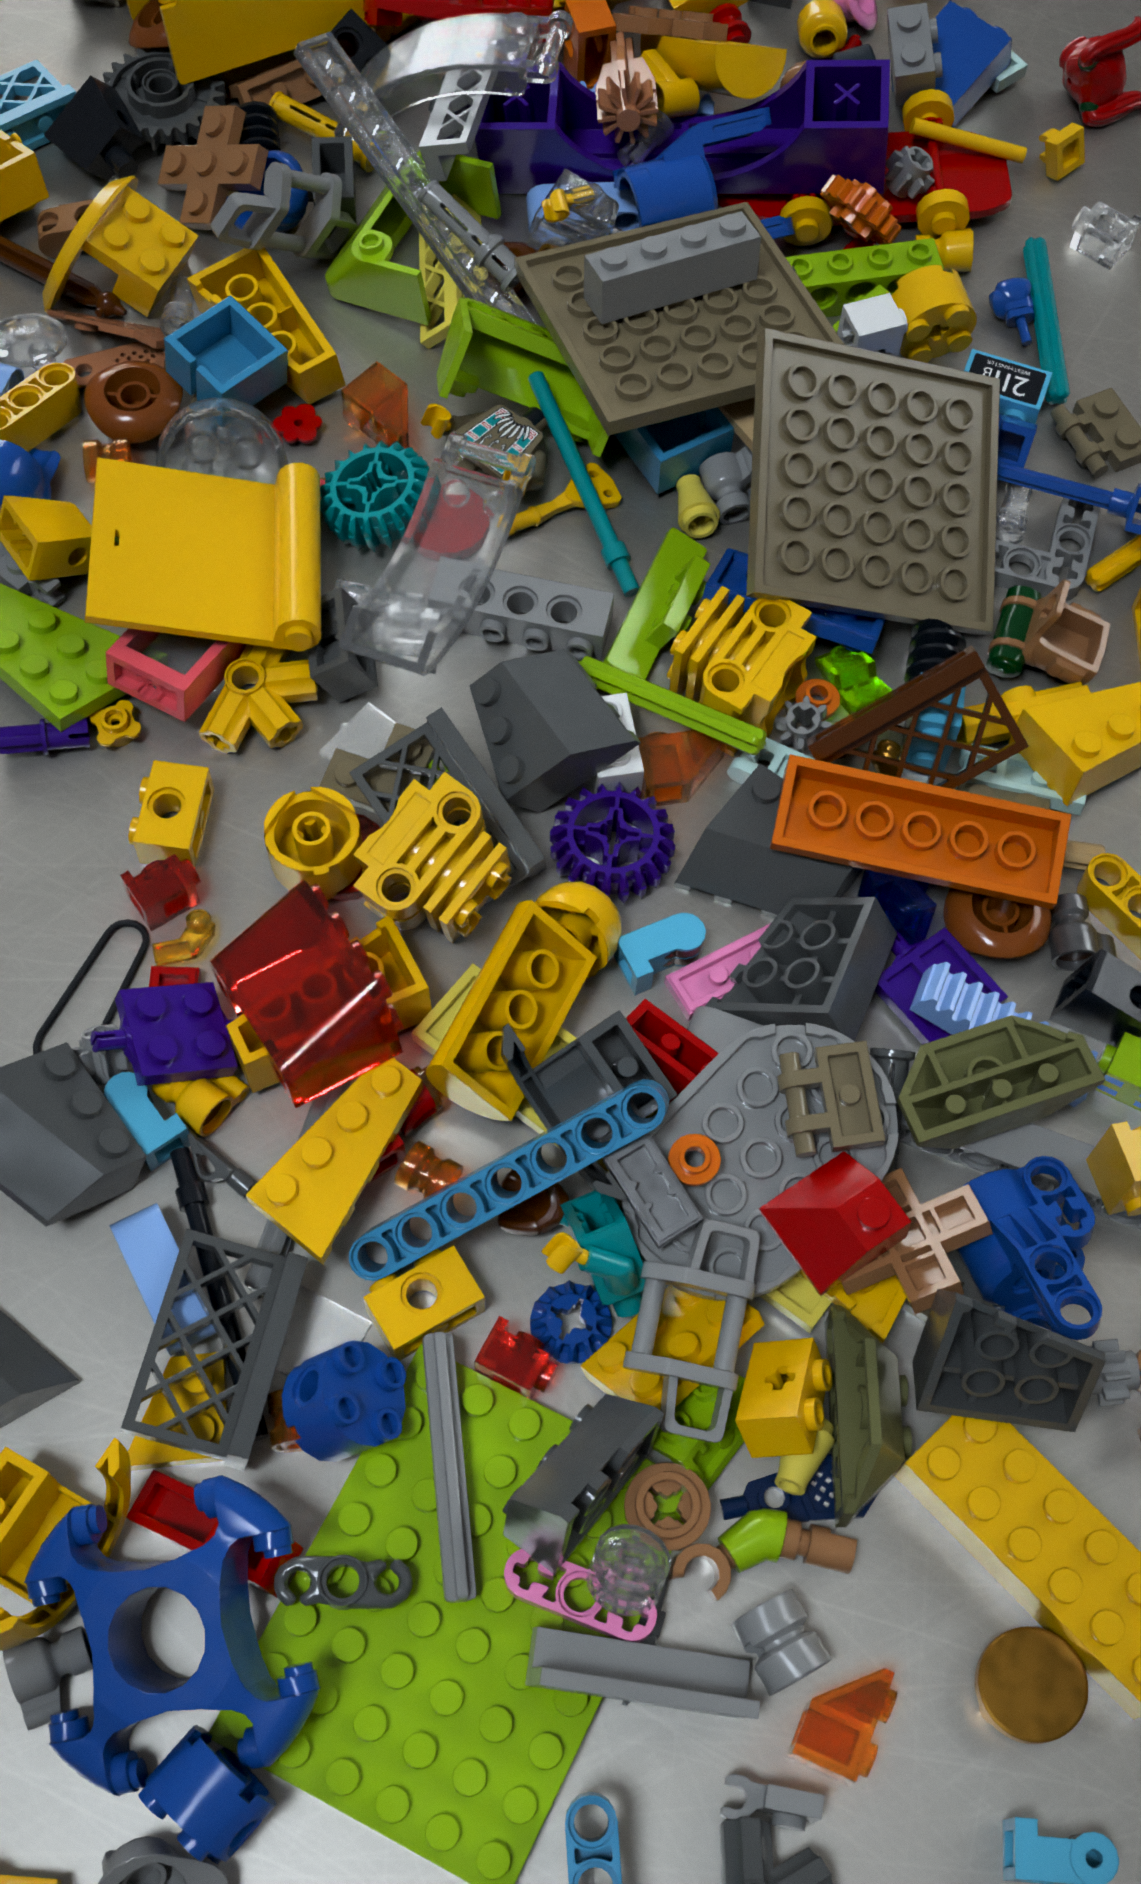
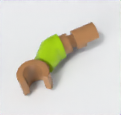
M767 1508L750 1510L718 1537L720 1545L717 1547L710 1544L696 1543L680 1550L671 1560L668 1567L669 1580L683 1578L687 1563L692 1558L699 1557L707 1560L714 1571V1581L707 1592L713 1601H718L727 1592L731 1582V1570L735 1568L737 1572L741 1573L765 1561L777 1563L779 1558L794 1561L796 1555L803 1557L804 1564L849 1574L855 1559L857 1540L832 1534L830 1528L810 1524L808 1529L802 1528L801 1521L787 1518L786 1511Z

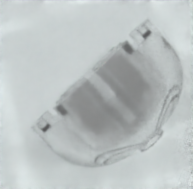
M212 397L187 405L171 418L159 438L155 464L157 467L254 482L259 480L261 483L275 485L277 474L282 467L288 464L283 440L277 428L260 410L237 399ZM220 444L228 447L224 454H220Z

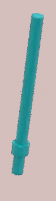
M536 371L529 375V384L603 547L601 556L607 569L613 570L624 596L632 597L637 594L640 587L629 565L631 556L625 543L619 541L544 373Z

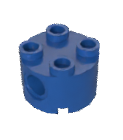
M348 1341L311 1357L295 1367L286 1378L282 1392V1410L287 1428L295 1426L297 1433L301 1437L295 1440V1442L304 1452L319 1461L328 1462L343 1460L395 1439L402 1431V1421L406 1409L403 1386L406 1381V1371L403 1364L397 1358L387 1357L383 1351L368 1342Z
M194 1725L145 1780L146 1786L138 1796L154 1815L160 1819H164L166 1815H169L182 1829L177 1835V1839L194 1858L202 1862L208 1857L215 1864H219L221 1860L227 1862L277 1803L268 1796L270 1792L248 1767L243 1768L241 1766L239 1758L232 1751L223 1747L215 1753L208 1746L212 1741L213 1735L202 1727Z

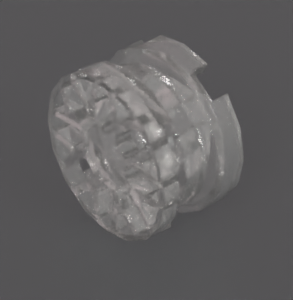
M628 1524L611 1527L600 1536L595 1547L593 1558L586 1573L587 1587L594 1600L608 1611L624 1616H636L646 1613L658 1602L671 1567L670 1552L664 1542L648 1529ZM649 1596L656 1598L652 1601Z

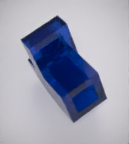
M864 870L857 897H876L892 926L911 945L926 939L937 904L926 894L929 883Z

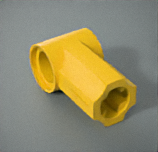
M656 49L644 50L640 57L644 58L656 82L659 113H656L657 120L695 115L700 103L699 89L695 80L692 78L680 79Z

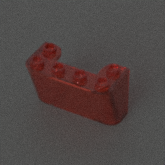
M305 879L299 881L209 961L220 990L237 1017L244 1014L265 1048L276 1078L295 1108L403 1053L397 1032L403 1030V1025L391 1003L387 1004L386 999L392 997V991L386 978L379 969L371 972L368 968L371 966L369 958L358 940L350 943L348 940L350 937L348 929L337 911L330 914L327 911L329 910L328 902L319 885L315 883L309 886Z

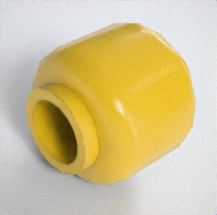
M813 0L800 11L797 19L799 44L803 51L812 58L826 59L840 52L845 46L848 37L846 17L841 6L835 1Z

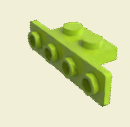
M670 528L604 659V663L644 680L646 679L659 650L670 639L676 638L680 631L687 630L692 620V617L687 614L691 604L695 606L703 596L707 583L703 579L711 563L703 559L707 552L703 545L678 529Z

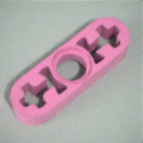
M523 1549L514 1552L506 1562L504 1569L505 1584L511 1595L519 1601L543 1609L563 1619L609 1636L612 1639L640 1643L647 1639L654 1629L657 1620L655 1604L646 1593L565 1561L559 1569L564 1571L565 1574L558 1581L555 1602L544 1599L549 1591V1587L533 1582L528 1590L519 1587L520 1577L513 1573L516 1566L525 1568L529 1560L535 1561L531 1558L532 1556ZM538 1563V1574L553 1581V1573ZM575 1580L587 1581L596 1592L594 1605L583 1612L570 1609L564 1600L565 1588ZM605 1589L617 1593L611 1601V1604L617 1607L627 1609L631 1601L640 1604V1615L647 1619L646 1625L636 1624L632 1632L622 1629L623 1618L609 1611L607 1612L606 1623L595 1620L604 1604Z

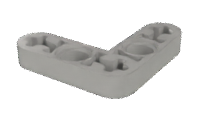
M1063 497L1057 512L1048 552L996 539L995 565L997 558L1003 560L1000 568L995 567L994 585L1008 589L1015 585H1023L1035 589L1041 593L1042 597H1045L1060 583L1058 575L1062 566L1070 567L1066 580L1070 581L1071 584L1066 601L1072 600L1077 596L1085 578L1100 507ZM1075 508L1082 509L1083 516L1079 524L1072 523ZM1066 538L1073 539L1080 544L1082 549L1070 552L1065 550L1059 541ZM1013 562L1025 563L1030 567L1031 573L1028 575H1018L1010 569L1009 564Z

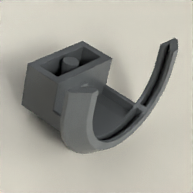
M620 1010L598 1023L533 1069L525 1056L524 1050L526 1049L509 1024L502 1027V1059L523 1095L547 1130L642 1079L654 1080L660 1083L667 1091L669 1101L678 1095ZM640 1092L631 1097L630 1105L633 1112L642 1118L647 1117L658 1109L656 1100L648 1093ZM592 1118L586 1122L587 1135L592 1140L604 1143L612 1138V1129L607 1121L602 1118ZM558 1145L566 1156L565 1150L560 1145ZM597 1161L577 1171L595 1192L619 1200L627 1198L611 1173L604 1170Z

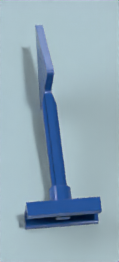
M999 415V432H1000V428H1001V425H1002V422H1003V418H1002V416H1000V415ZM998 461L997 480L1108 509L1107 514L1126 518L1125 531L1141 535V520L1133 518L1135 512L1141 514V504L1138 503L1141 497V483H1138L1134 493L1114 488L1112 492Z

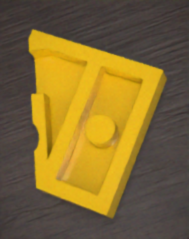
M217 1352L195 1355L200 1362ZM186 1355L170 1357L163 1373L165 1380L191 1366ZM226 1358L203 1369L217 1394L227 1389ZM196 1374L169 1387L183 1413L209 1399ZM162 1392L152 1397L141 1421L142 1423L158 1427L175 1417ZM228 1399L221 1403L228 1413ZM214 1406L187 1420L196 1438L219 1444L224 1424ZM180 1425L170 1429V1431L184 1434ZM137 1436L134 1437L128 1450L131 1460V1471L223 1461Z

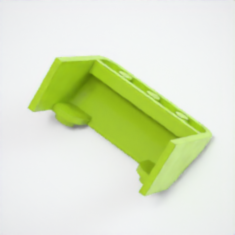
M420 151L384 187L357 226L356 231L348 239L327 269L325 279L330 295L337 300L428 326L432 319L421 270L389 261L393 256L394 249L424 207V204L418 200V196L431 180ZM457 154L447 181L438 182L451 196L453 194L457 195L474 209L477 214L499 219L502 213L493 163Z
M460 297L452 316L436 374L439 396L447 399L450 393L458 397H465L466 393H476L477 389L480 388L529 408L537 407L541 410L529 384L528 377L536 371H542L573 440L582 442L583 439H587L592 454L600 457L609 436L547 328L474 299Z

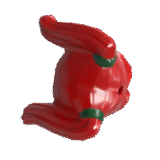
M1135 16L1129 26L1106 35L1076 38L1068 43L1060 55L1059 66L1063 68L1062 84L1079 104L1082 122L1088 126L1102 127L1122 119L1135 110H1141L1140 91L1122 92L1127 80L1123 50L1141 40L1140 16Z

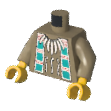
M428 405L420 423L423 426H431V435L436 439L447 436V464L504 507L508 508L518 496L523 497L525 491L538 490L543 486L548 458L544 453L545 437L542 431L548 427V424L539 408L531 407L521 417L504 405H495L487 411L455 416L451 415L441 405Z

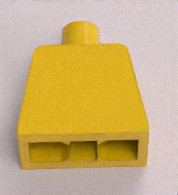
M10 495L3 496L0 510V541L29 581L88 573L92 525L75 504L66 501Z

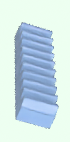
M948 962L937 965L933 964L923 973L910 1007L911 1011L951 1035L1010 1015L1031 1020L1033 1015L1029 1011L1016 1013L1014 1011L1016 1003L1013 1001L1001 1004L998 1002L1000 996L998 992L983 993V983L981 982L966 983V973L951 974L949 972L951 964ZM1046 1021L1039 1022L1049 1026V1023ZM1093 1050L1091 1052L1096 1060L1098 1052ZM1088 1093L1072 1101L1069 1105L1072 1107L1077 1106L1086 1099Z

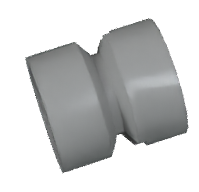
M789 1589L767 1600L731 1624L745 1652L757 1654L759 1659L754 1669L769 1696L789 1687L832 1660L817 1632L806 1631L803 1627L808 1616L793 1589Z

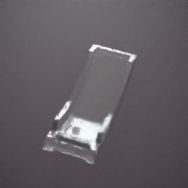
M556 10L552 12L550 17L525 15L521 12L510 14H470L439 20L401 36L375 55L358 74L335 128V137L352 136V140L373 141L375 131L396 114L416 104L440 97L462 94L522 96L526 91L527 83H552L559 71L558 57L564 39L569 37L573 28L574 21L572 16L564 10ZM542 39H546L542 54L537 56L535 60H532L535 50L541 46Z
M451 432L446 440L440 459L434 458L416 508L398 548L369 594L360 604L352 607L338 648L418 675L426 676L430 673L461 634L489 583L505 546L527 482L533 476L536 456L525 452H520L519 455L468 441L466 435ZM462 458L510 471L511 475L509 480L506 481L458 467L457 465Z

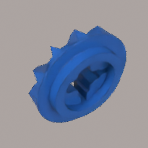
M570 1280L555 1287L549 1286L545 1293L534 1302L530 1317V1331L536 1346L550 1359L564 1364L585 1362L609 1340L612 1329V1317L608 1305H602L597 1292L593 1290L591 1285L574 1284ZM581 1305L580 1322L586 1325V1327L582 1330L574 1327L569 1334L565 1335L563 1340L560 1339L563 1321L557 1317V1314L569 1315L573 1309L576 1310L577 1306Z

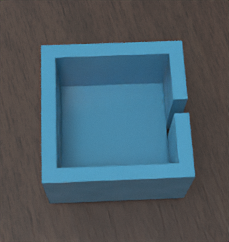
M231 295L164 338L166 372L191 396L197 392V402L222 426L287 383L288 349Z
M716 407L614 435L655 492L659 494L675 487L677 481L682 476L688 474L700 475V465L710 456L722 452H731L734 428L721 410Z

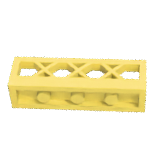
M453 194L452 197L481 224V215L477 214L474 209L457 195ZM445 207V209L468 231V228L447 207ZM430 210L419 217V270L422 273L432 319L428 326L420 324V343L428 349L447 338L452 316L460 297L484 303L482 270L475 264L473 259L474 253L443 223H441L433 236V226L440 222V220ZM443 247V253L434 267L433 262ZM442 279H444V284L434 299V293ZM444 310L445 321L434 328V325L436 324L438 318Z

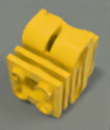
M721 586L712 600L705 598L701 602L694 616L697 620L689 631L682 630L676 636L670 649V654L674 657L667 673V679L670 680L669 690L682 695L686 689L685 697L697 702L699 701L701 704L761 728L766 732V737L769 738L772 734L775 718L785 708V702L793 703L795 701L797 688L807 679L808 673L805 662L806 658L814 650L817 636L805 631L803 628L811 618L812 612L791 600L758 598L742 617L745 598L737 594L727 608L730 590ZM698 733L699 737L706 743L731 757H734L738 751L736 748Z
M445 771L430 790L413 779L398 798L397 806L390 819L380 829L370 834L353 854L356 861L363 868V874L353 886L363 894L366 900L363 905L381 919L385 916L392 918L398 930L416 928L427 917L430 926L437 932L442 928L445 938L452 943L457 940L460 934L467 937L473 932L482 918L478 913L490 897L494 900L498 899L512 880V877L508 875L511 871L507 847L499 842L494 848L492 837L486 833L478 798L472 791ZM460 819L468 820L466 823L459 826L452 825L455 821ZM409 893L408 897L404 900L392 902V899L397 894Z

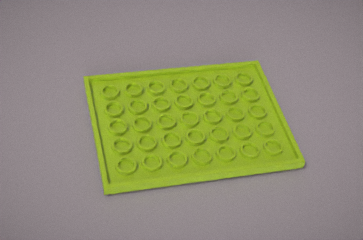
M420 1344L406 1370V1381L403 1385L406 1409L400 1435L395 1439L361 1452L305 1555H349L365 1562L382 1559L386 1562V1569L378 1576L376 1584L380 1592L385 1594L393 1593L399 1586V1579L391 1570L390 1564L394 1560L400 1559L409 1567L413 1576L412 1590L407 1600L391 1609L338 1610L320 1603L304 1606L300 1602V1596L308 1590L310 1578L305 1572L296 1571L288 1586L289 1590L296 1596V1601L290 1606H286L280 1601L258 1644L268 1672L277 1685V1678L285 1676V1667L312 1661L313 1669H317L321 1689L312 1712L290 1747L270 1767L262 1768L469 1884H515L603 1698L525 1686L533 1627L606 1638L610 1637L517 1600L508 1591L504 1579V1569L507 1560L520 1548L503 1535L506 1520L503 1508L513 1493L536 1471L538 1464L547 1451L554 1444L559 1446L570 1434L569 1428L573 1421L455 1361L476 1597L473 1600L462 1603L446 1602L442 1580L423 1345ZM645 1459L567 1561L638 1589L651 1597L672 1551H656L642 1541L637 1540L625 1520L624 1509L625 1495L631 1481L640 1471L656 1464ZM650 1491L654 1496L653 1500L658 1505L654 1514L655 1517L651 1522L655 1524L658 1520L662 1521L663 1518L669 1516L675 1521L678 1520L683 1525L684 1523L680 1520V1515L676 1511L683 1492L680 1491L676 1496L672 1495L669 1499L665 1500L660 1495L656 1496ZM530 1560L525 1568L516 1566L513 1572L520 1577L519 1587L528 1590L533 1582L549 1587V1591L544 1599L555 1602L558 1581L565 1574L564 1571L559 1570L555 1576L553 1575L552 1581L539 1575L538 1563ZM349 1567L337 1568L328 1578V1591L337 1598L350 1597L359 1586V1575ZM575 1580L565 1588L564 1600L570 1609L583 1612L594 1605L596 1592L587 1581ZM605 1589L604 1604L595 1620L606 1623L607 1612L609 1611L623 1618L622 1629L632 1632L633 1627L638 1624L641 1618V1605L631 1601L627 1609L617 1607L611 1604L613 1597L617 1593ZM221 1710L209 1731L213 1735L211 1740L238 1755V1740L243 1738L245 1729L252 1727L253 1724L242 1713L232 1710Z

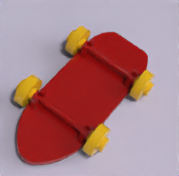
M928 89L912 95L902 108L905 132H888L886 161L895 150L900 152L904 146H908V148L913 146L920 147L933 160L934 170L929 175L935 181L923 195L918 193L914 199H911L910 197L900 198L894 195L888 189L886 179H884V193L880 195L893 207L889 214L898 220L897 223L917 222L918 229L923 235H931L934 239H938L945 231L963 230L970 219L991 216L1008 208L1011 202L1012 190L1007 160L910 134V125L914 117L949 127L952 126L954 121L953 104L947 93L941 90ZM885 166V175H886V173L889 171V169ZM717 194L718 205L721 207L748 202L759 220L778 215L784 218L792 217L795 234L783 238L793 245H814L824 240L830 234L832 226H841L830 217L829 212L832 207L827 204L820 194Z

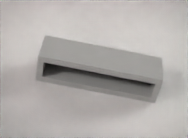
M740 211L584 255V299L600 323L605 324L756 280L761 236L744 213Z

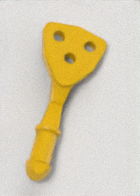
M587 464L585 467L604 509L618 507L622 497L613 479L598 464ZM571 478L565 491L555 499L537 506H529L527 510L511 516H503L497 522L496 529L502 536L509 537L513 536L515 532L531 526L538 527L542 522L557 513L573 507H585Z

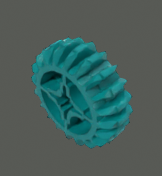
M380 440L375 448H370L364 443L363 450L358 453L348 450V459L345 461L335 460L336 471L326 472V484L320 486V509L330 531H333L334 535H337L344 545L351 543L358 551L367 545L376 552L380 544H385L392 549L393 542L400 538L408 542V533L411 531L422 532L421 521L432 519L431 507L436 505V482L427 462L423 460L422 456H418L412 447L404 449L398 441L388 447V445Z

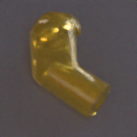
M202 909L191 911L186 916L187 927L179 939L153 943L152 948L156 966L198 959L215 936L216 925L211 921L210 913Z

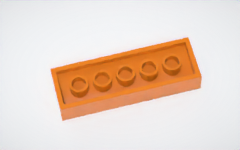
M790 754L784 770L770 849L1053 909L1057 904L1072 814Z

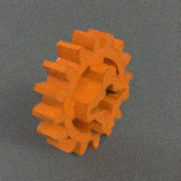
M832 174L820 190V195L832 207L829 212L830 217L839 223L845 232L853 238H860L866 243L870 239L872 242L876 241L882 245L892 243L900 233L902 227L897 223L898 220L889 214L893 208L892 205L870 184L866 182L864 184L860 183L856 179L851 181L847 178L845 180L839 174L837 176Z

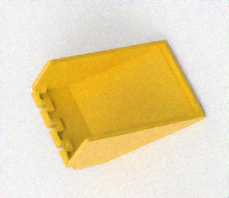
M126 0L130 16L133 20L149 0ZM158 0L159 3L166 4L159 6L176 77L182 85L323 40L350 9L363 21L365 14L363 11V0Z

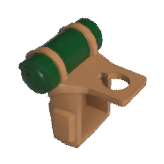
M1063 579L1043 598L1041 593L1033 588L1015 585L1008 589L1006 597L1002 601L993 640L990 642L987 650L988 658L985 666L991 674L1003 678H1014L1021 674L1024 664L1032 667H1038L1049 675L1067 683L1081 682L1082 685H1085L1098 673L1106 651L1111 624L1102 620L1100 615L1074 602L1071 604L1065 603L1071 584L1066 579Z

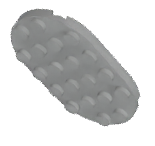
M805 1023V1025L780 1026L770 1024L741 1035L729 1043L669 1104V1109L661 1124L649 1132L667 1162L669 1151L674 1142L687 1134L704 1135L711 1139L718 1147L721 1162L716 1176L702 1186H687L685 1184H682V1186L702 1215L703 1221L716 1220L753 1229L759 1233L760 1243L753 1282L756 1284L753 1298L770 1293L781 1287L801 1271L795 1260L763 1218L759 1208L843 1152H831L829 1135L826 1132L813 1135L817 1152L815 1155L796 1157L793 1139L787 1137L785 1121L789 1119L786 1096L779 1092L777 1076L782 1074L779 1056L784 1053L797 1052L799 1053L802 1069L816 1068L814 1058L815 1047L855 1042L842 1033L817 1024ZM869 1054L885 1142L881 1146L845 1150V1152L882 1181L894 1158L898 1143V1119L895 1106L897 1102L888 1078L879 1064ZM820 1088L806 1090L809 1113H824ZM690 1151L684 1157L686 1163L692 1167H698L705 1161L703 1155L698 1151ZM627 1199L622 1200L623 1215L627 1220L641 1258L644 1261L685 1267L697 1226L658 1249ZM712 1232L709 1235L699 1270L739 1279L744 1250L743 1242L735 1237ZM672 1285L678 1290L702 1299L726 1301L725 1296Z

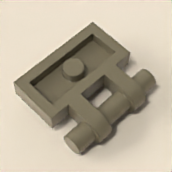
M1112 387L1077 400L1072 414H1070L1064 404L1056 406L1051 411L1050 415L1057 424L1055 430L1062 440L1070 442L1076 451V460L1082 468H1088L1095 478L1107 472L1109 467L1105 463L1106 460L1115 472L1141 463V427ZM1085 433H1088L1093 441L1090 442Z
M867 1040L815 1047L814 1058L816 1068L802 1069L799 1053L797 1052L784 1053L779 1056L782 1073L777 1076L779 1092L786 1096L789 1119L785 1121L787 1137L793 1139L796 1157H809L817 1153L813 1135L828 1132L831 1152L881 1146L884 1144L885 1135ZM820 1088L824 1113H809L806 1090Z

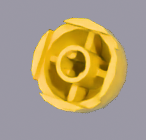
M584 882L560 883L541 894L535 903L597 957L587 978L596 975L600 969L607 965L618 948V941L621 936V917L615 904L601 890Z

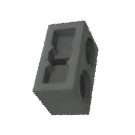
M342 587L322 595L321 640L313 648L307 649L310 678L336 700L342 702L378 686L370 613Z

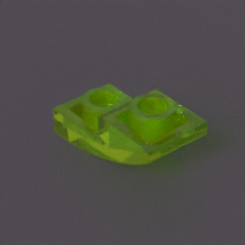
M840 645L833 648L829 653L815 657V663L821 676L837 688L840 694V704L849 715L892 691L889 686L877 677L875 660L864 651L853 652Z

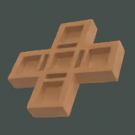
M630 5L628 14L614 12L612 14L617 25L616 31L701 40H727L728 24L713 22V14L683 11L682 16V11L659 9L658 15V9Z
M237 105L205 106L197 144L166 145L157 184L167 191H186L179 222L190 230H212L210 224L225 203L228 191H260L269 151L260 144H239L246 112Z
M902 1168L887 1173L881 1182L911 1220L907 1237L843 1280L841 1284L846 1295H849L896 1275L914 1314H918L931 1308L937 1289L957 1292L961 1295L964 1294L961 1281L946 1253L993 1233L989 1220L969 1184L920 1204Z

